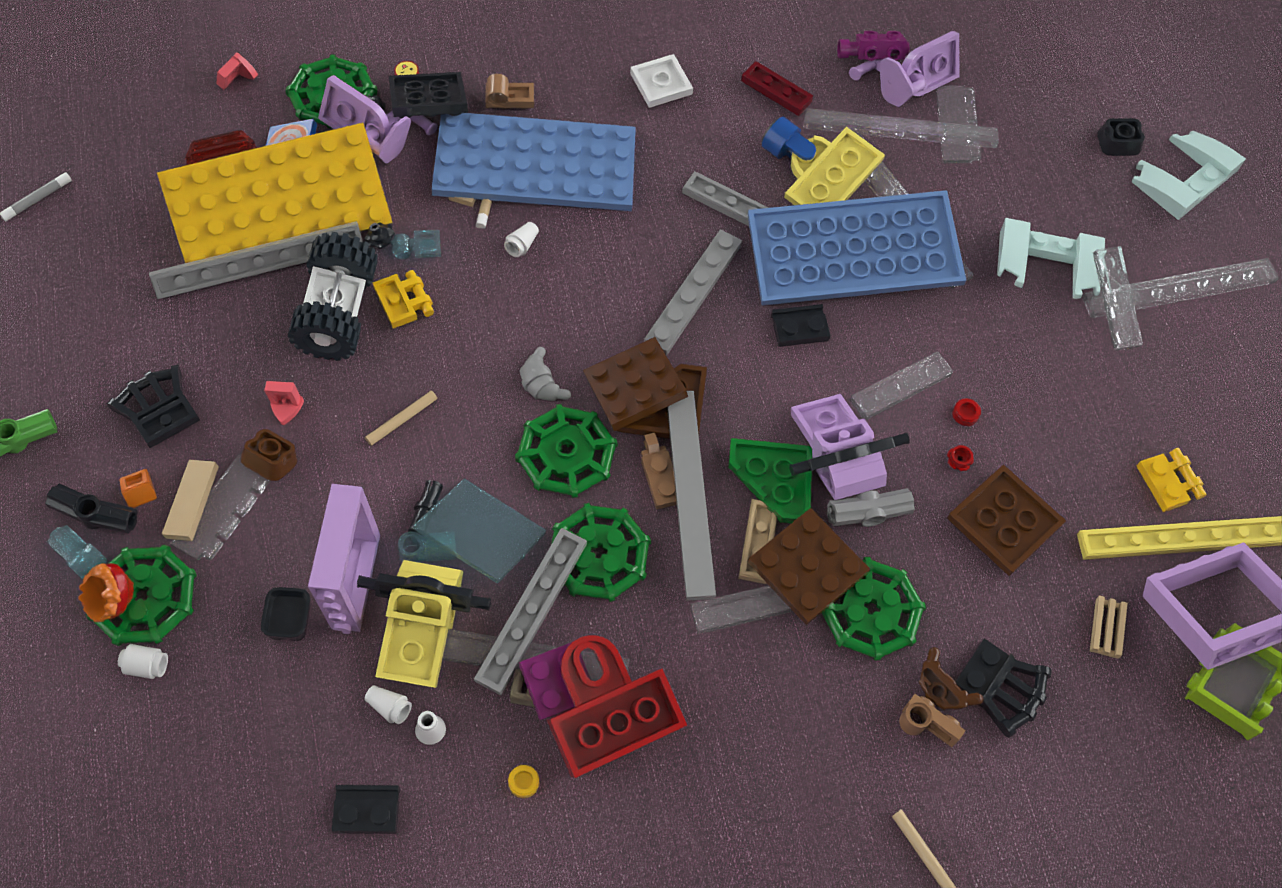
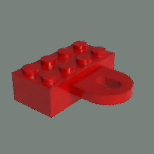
M596 635L580 637L573 641L564 651L560 665L561 675L575 707L548 719L547 722L572 778H577L687 726L662 668L631 681L620 653L614 644ZM584 649H590L595 653L602 669V675L597 681L588 679L581 665L579 655Z

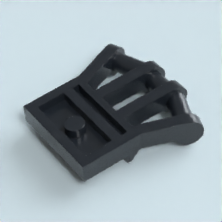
M178 364L172 365L170 369L155 372L149 370L139 380L127 382V386L115 399L111 398L106 403L112 411L121 414L135 424L149 448L200 421L198 415L183 394L182 373ZM172 379L174 393L167 397L158 382ZM149 386H152L160 398L159 402L151 406L148 405L140 392ZM133 395L143 409L139 413H135L124 406Z
M984 638L956 679V683L961 690L967 691L968 694L980 693L983 696V702L979 706L986 710L1003 735L1010 738L1016 734V729L1028 721H1034L1037 716V708L1039 705H1044L1047 700L1045 695L1047 679L1051 678L1052 669L1044 665H1032L1017 661L1012 654L1008 655ZM1010 670L1034 676V688L1011 674ZM1003 682L1028 698L1026 704L1020 703L1001 690V684ZM992 698L1015 712L1016 715L1009 720L1006 719L992 701Z

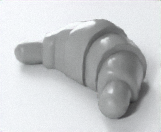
M538 347L520 369L524 389L536 400H568L571 397V392L567 389H560L559 385L555 384L550 369L543 363L546 350L543 347Z

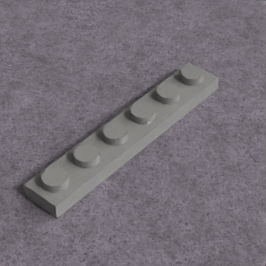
M721 229L646 335L644 342L656 337L667 356L742 245L741 239Z
M563 528L560 529L474 678L476 683L502 695L518 667V663L522 660L586 547L587 540Z

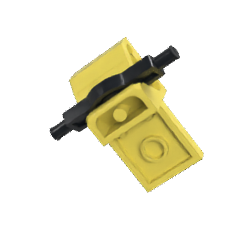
M403 560L397 576L379 573L377 578L359 575L357 588L375 590V596L389 599L386 612L388 619L375 677L437 688L448 629L453 627L455 612L469 613L471 607L489 611L491 598L473 596L472 589L462 588L461 583L464 573L462 570Z

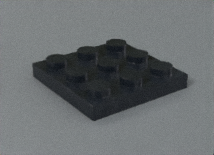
M461 72L389 76L393 117L403 118L407 116L411 118L412 116L420 115L435 117L437 114L457 116L462 113H468V104Z

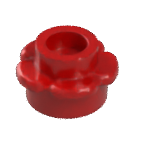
M958 445L947 453L949 458L948 464L953 469L966 471L974 462L973 452L967 446Z

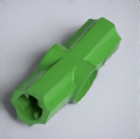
M46 409L16 421L13 419L0 420V457L8 452L19 453L27 447L28 443L57 433L58 429L51 412Z

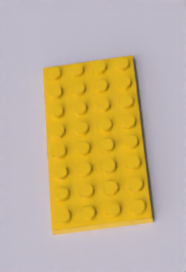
M364 123L157 172L185 263L355 221L358 223L360 232L369 230L370 225L373 223L381 222L384 225L393 223Z

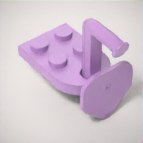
M951 31L914 49L907 55L902 65L888 57L882 60H868L856 67L850 68L849 76L853 80H859L863 74L873 69L880 71L881 92L884 99L900 107L912 96H922L959 77V33Z
M333 75L327 79L318 119L333 129L364 123L372 152L386 164L396 158L402 151L411 121L423 128L427 135L434 134L438 128L436 123H433L423 115L399 118L393 117L392 111L386 115L378 104Z

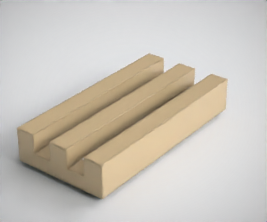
M1103 596L1096 598L1090 652L1117 659L1122 656L1128 603H1117L1115 599L1105 600ZM1106 607L1108 610L1104 645L1099 647L1103 610ZM1115 610H1117L1113 650H1111Z

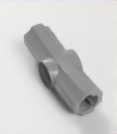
M908 488L881 494L878 491H867L857 495L855 498L829 501L827 504V517L829 523H832L833 526L862 523L865 527L875 526L884 522L887 518L914 513V498Z

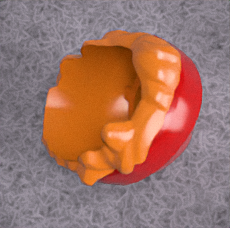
M102 563L93 567L84 577L83 583L79 586L82 593L78 596V600L81 601L84 607L83 611L94 622L113 619L124 613L127 605L132 600L134 583L120 566L113 563Z

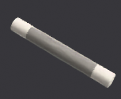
M66 172L1 211V218L5 222L68 184L72 179Z

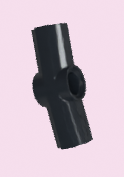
M60 483L57 486H52L47 493V500L45 502L47 507L82 522L89 529L105 528L129 534L131 530H134L137 523L138 511L136 508L101 501L94 495L82 494ZM95 509L91 514L86 515L90 510Z

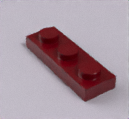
M757 61L742 74L741 81L797 116H800L813 101L812 94Z

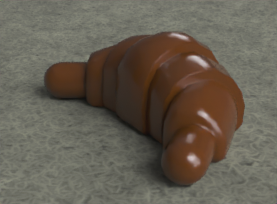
M936 647L930 648L927 660L923 662L921 678L918 681L925 693V697L943 711L964 709L971 705L981 704L983 696L980 693L968 694L967 691L961 690L957 686L956 681L941 668V663L939 662L940 650Z

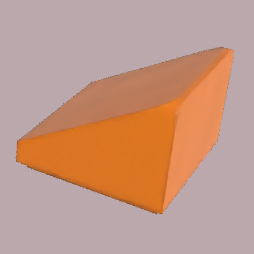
M147 469L119 479L121 493L128 507L134 508L157 498Z

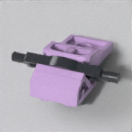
M841 394L791 407L792 418L812 447V459L790 464V473L792 476L800 473L816 470L834 500L886 486L887 472L880 451L910 443L906 432L873 441L875 437L871 427L865 419L859 420Z

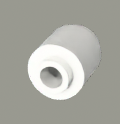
M130 644L126 649H123L118 657V666L121 667L123 674L149 679L162 677L168 664L167 653H162L157 648Z

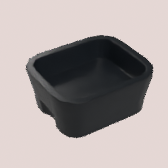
M1135 118L1108 119L1097 132L1102 152L1110 156L1139 155L1145 140L1140 120Z
M276 587L268 591L262 614L261 631L274 640H302L306 635L310 611V594L305 589Z

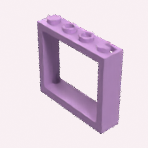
M331 485L308 588L330 628L342 631L343 634H349L351 631L360 632L369 589L357 588V580L359 575L372 578L380 540V532L363 488L358 486Z
M1244 542L1232 547H1226L1210 555H1203L1194 561L1178 564L1174 568L1161 573H1154L1147 577L1143 592L1144 599L1207 670L1282 642V614L1212 639L1170 592L1238 567L1282 612V580Z

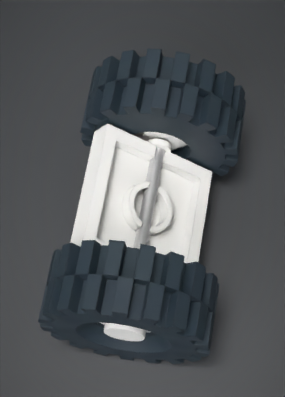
M326 232L322 233V236L318 235L313 240L307 261L308 272L311 276L303 306L298 305L294 310L288 331L289 342L295 344L294 347L297 350L303 349L302 353L307 355L311 353L313 357L318 359L321 356L326 360L334 358L336 361H339L341 357L348 359L355 354L361 331V323L358 322L359 319L357 318L363 290L367 286L370 287L373 282L378 261V255L375 254L376 250L373 247L368 248L369 243L366 241L360 242V238L356 236L354 238L348 237L349 234L343 233L341 236L338 235V232H332L331 235Z

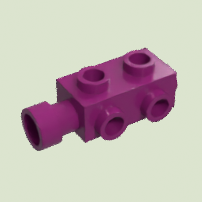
M864 31V34H856V42H852L849 39H839L837 56L838 58L857 56L858 59H867L869 61L882 60L887 57L896 61L905 60V56L909 54L910 45L903 34L898 31H887V34H878L876 31Z

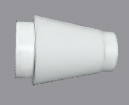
M527 222L509 234L504 243L506 251L513 257L525 255L539 233L538 227L532 222Z
M375 685L370 687L365 695V701L389 723L401 724L411 711L412 704L404 695Z
M425 711L418 717L415 727L416 737L420 742L427 745L438 743L445 735V723L433 712Z

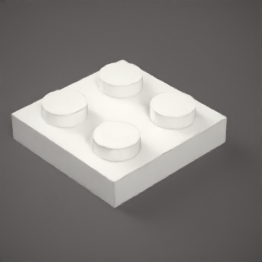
M674 54L632 66L630 69V74L649 108L692 95L693 87Z

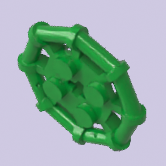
M331 54L328 58L310 64H301L292 83L286 87L285 94L290 98L297 118L300 120L314 119L316 123L325 125L328 129H333L318 119L319 113H316L321 108L329 77L334 75L361 94L367 96H376L378 89L373 85L366 71L367 67L362 62L354 63ZM330 68L329 71H326V72H323V73H320V74H317V75L314 73V72H318V71H321V70ZM344 70L351 71V72H350L349 74H346V73L344 72ZM307 78V79H308V81H307V82H308L307 87H306V88H301L303 82H304L305 79ZM360 79L363 87H356L354 82ZM307 98L309 104L303 105L301 99Z
M558 404L556 408L532 421L527 420L524 423V432L519 450L515 454V460L521 464L534 483L536 490L540 491L543 489L571 495L572 498H576L581 492L603 480L607 481L611 476L609 471L618 442L616 438L611 436L598 418L599 414L597 412L562 407L561 404ZM565 418L581 421L582 424H576V426L569 425ZM557 419L558 423L547 429L542 428ZM592 427L600 439L594 440L588 429ZM533 437L541 438L538 448L530 449ZM561 446H572L573 449L571 450L570 454H563L561 453ZM595 450H603L600 464L593 461ZM540 459L545 467L541 474L531 460ZM587 469L593 472L591 475L576 482V475ZM552 474L556 475L558 478L568 477L569 484L549 480V478Z
M585 503L583 504L584 507L560 523L553 525L552 543L561 528L573 533L570 529L586 519L587 525L581 527L579 532L575 534L587 540V545L575 564L579 576L574 579L570 574L564 585L569 590V595L573 597L580 595L608 599L609 602H612L621 593L638 581H644L646 578L645 569L648 548L652 543L651 538L641 530L628 514L629 510L624 507L622 509H614ZM594 517L612 519L614 522L612 526L596 524ZM622 524L634 539L626 541L623 533L619 530ZM597 547H602L604 551H607V554H602L601 558H595V553L591 551ZM637 550L635 565L626 563L628 551ZM618 572L619 574L621 572L627 574L626 577L616 584H612L611 579ZM585 581L603 582L604 587L585 585Z
M162 545L161 547L131 549L124 547L121 549L122 552L109 563L116 564L121 568L125 564L129 569L125 573L134 583L133 598L127 605L124 613L119 615L123 620L119 627H116L109 619L94 623L111 639L112 644L116 646H121L124 643L163 642L162 638L185 617L192 615L194 611L192 608L193 587L197 574L194 569L189 568L171 551L170 546ZM155 559L153 566L146 564L137 565L135 560ZM168 564L177 575L169 578L162 570ZM181 586L180 602H176L172 595L175 588ZM148 590L146 593L148 598L145 601L141 598L135 601L139 591ZM170 610L174 611L158 626L157 622ZM86 614L87 620L93 621V620L90 619V617H88L87 614ZM140 623H144L149 627V630L131 631L132 626H137Z
M863 557L862 561L870 568L868 574L845 592L842 604L832 603L821 614L837 641L835 644L838 647L844 646L873 657V660L876 661L906 646L912 647L916 643L915 636L922 613L926 610L925 602L921 601L907 577V571L904 569L898 570L871 560V557ZM872 572L890 578L892 581L888 585L872 579ZM898 585L901 587L909 603H901L900 595L895 590ZM874 603L879 612L875 611L873 615L869 614L868 608L864 607V604ZM901 613L910 614L905 629L898 625ZM836 614H841L843 618L845 616L848 622V629L845 631ZM853 633L871 639V643H866L851 636ZM886 633H893L896 637L884 644H881L879 639Z

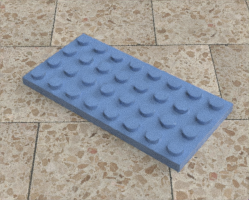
M462 113L457 116L441 114L431 189L432 196L632 211L636 127Z
M947 190L748 210L747 216L762 305L964 285L966 282Z

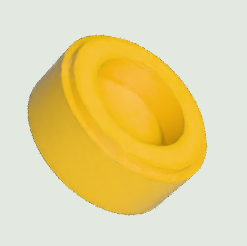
M528 765L515 767L508 777L509 789L516 797H531L539 787L537 771Z

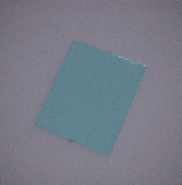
M465 478L444 498L437 501V504L413 525L414 530L497 584L521 559L525 558V555L547 531Z

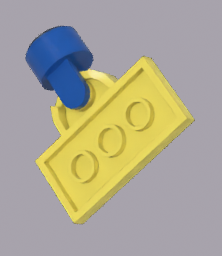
M784 116L778 117L768 127L761 140L762 147L776 158L781 159L785 155L791 158V169L797 181L785 192L784 198L793 205L847 200L885 157V154L848 127H845L832 143L816 135L813 138L806 139L800 134L801 129Z

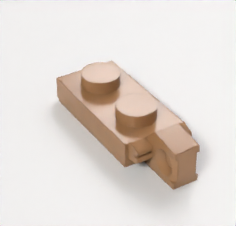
M655 433L644 435L645 441L643 443L646 450L641 451V463L655 507L658 510L677 505L673 464L669 452L665 446L659 447Z

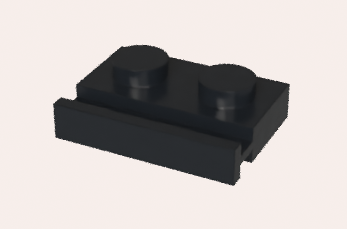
M823 304L772 310L771 318H773L774 322L773 326L778 347L830 340L831 335L826 315L823 312Z
M336 785V799L334 800L331 831L344 834H397L399 785Z

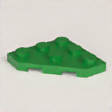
M731 438L728 468L760 501L764 502L767 509L771 513L773 512L781 523H793L811 508L812 471L792 476L789 469L790 464L812 459L811 446Z

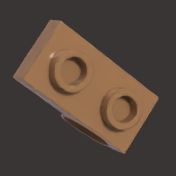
M502 74L490 75L486 83V108H534V83H509L508 78Z
M916 694L912 696L903 708V713L899 719L900 726L905 733L919 735L927 729L950 747H953L966 731L960 727V723L954 717L942 714L935 708L932 701L923 696L919 697ZM910 713L918 714L922 719V724L913 722L910 718Z

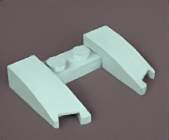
M1190 131L1189 135L1184 136L1173 134L1169 141L1200 164L1202 168L1185 182H1182L1166 171L1140 160L1136 169L1141 170L1140 176H1134L1132 183L1179 220L1235 174L1246 158L1223 143L1195 131Z
M1005 218L1000 230L997 275L1001 276L1004 270L1016 275L1017 280L1014 285L1022 288L1025 280L1028 255L1073 264V299H1080L1083 295L1082 290L1093 288V294L1098 296L1103 274L1105 238L1080 233L1077 240L1067 237L1030 231L1029 222Z

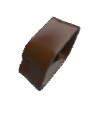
M268 429L258 431L254 438L248 440L244 444L240 457L241 463L245 467L270 481L280 480L297 464L294 444Z

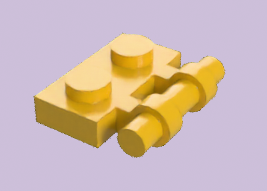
M414 270L406 272L405 276L407 279L404 281H400L398 275L394 274L373 282L374 290L393 329L417 320L416 310H422L426 317L434 314L433 302L430 296L425 294L423 290L424 284ZM407 292H413L415 298L409 300Z
M1179 448L1169 452L1174 460L1172 462H1168L1163 453L1142 460L1137 464L1138 470L1163 512L1186 505L1191 500L1187 494L1188 492L1192 491L1197 500L1207 495L1202 487L1204 483L1199 476L1196 477L1190 467L1191 462L1189 458L1184 456ZM1180 471L1186 482L1181 483L1175 472Z

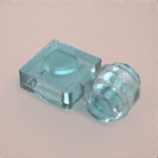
M440 230L414 231V238H410L406 234H397L391 241L392 253L398 259L409 258L412 251H415V258L441 257Z

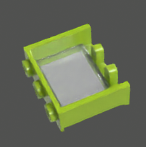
M1234 623L1226 630L1221 628L1213 639L1240 630L1242 627ZM1269 646L1209 670L1199 662L1203 667L1199 674L1196 672L1188 681L1186 687L1190 690L1184 699H1189L1241 733L1246 740L1261 734L1264 728L1258 724L1262 719L1271 714L1273 707L1269 704L1273 697L1282 692V653Z

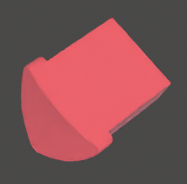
M236 52L217 72L216 84L225 90L238 75L254 80L258 73L245 58Z
M266 381L264 391L270 400L272 411L280 424L285 425L300 411L304 399L300 396L293 382Z

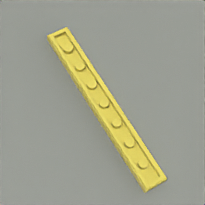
M1282 516L1080 530L1077 533L1083 560L1223 550L1226 547H1232L1243 542L1249 548L1282 546Z

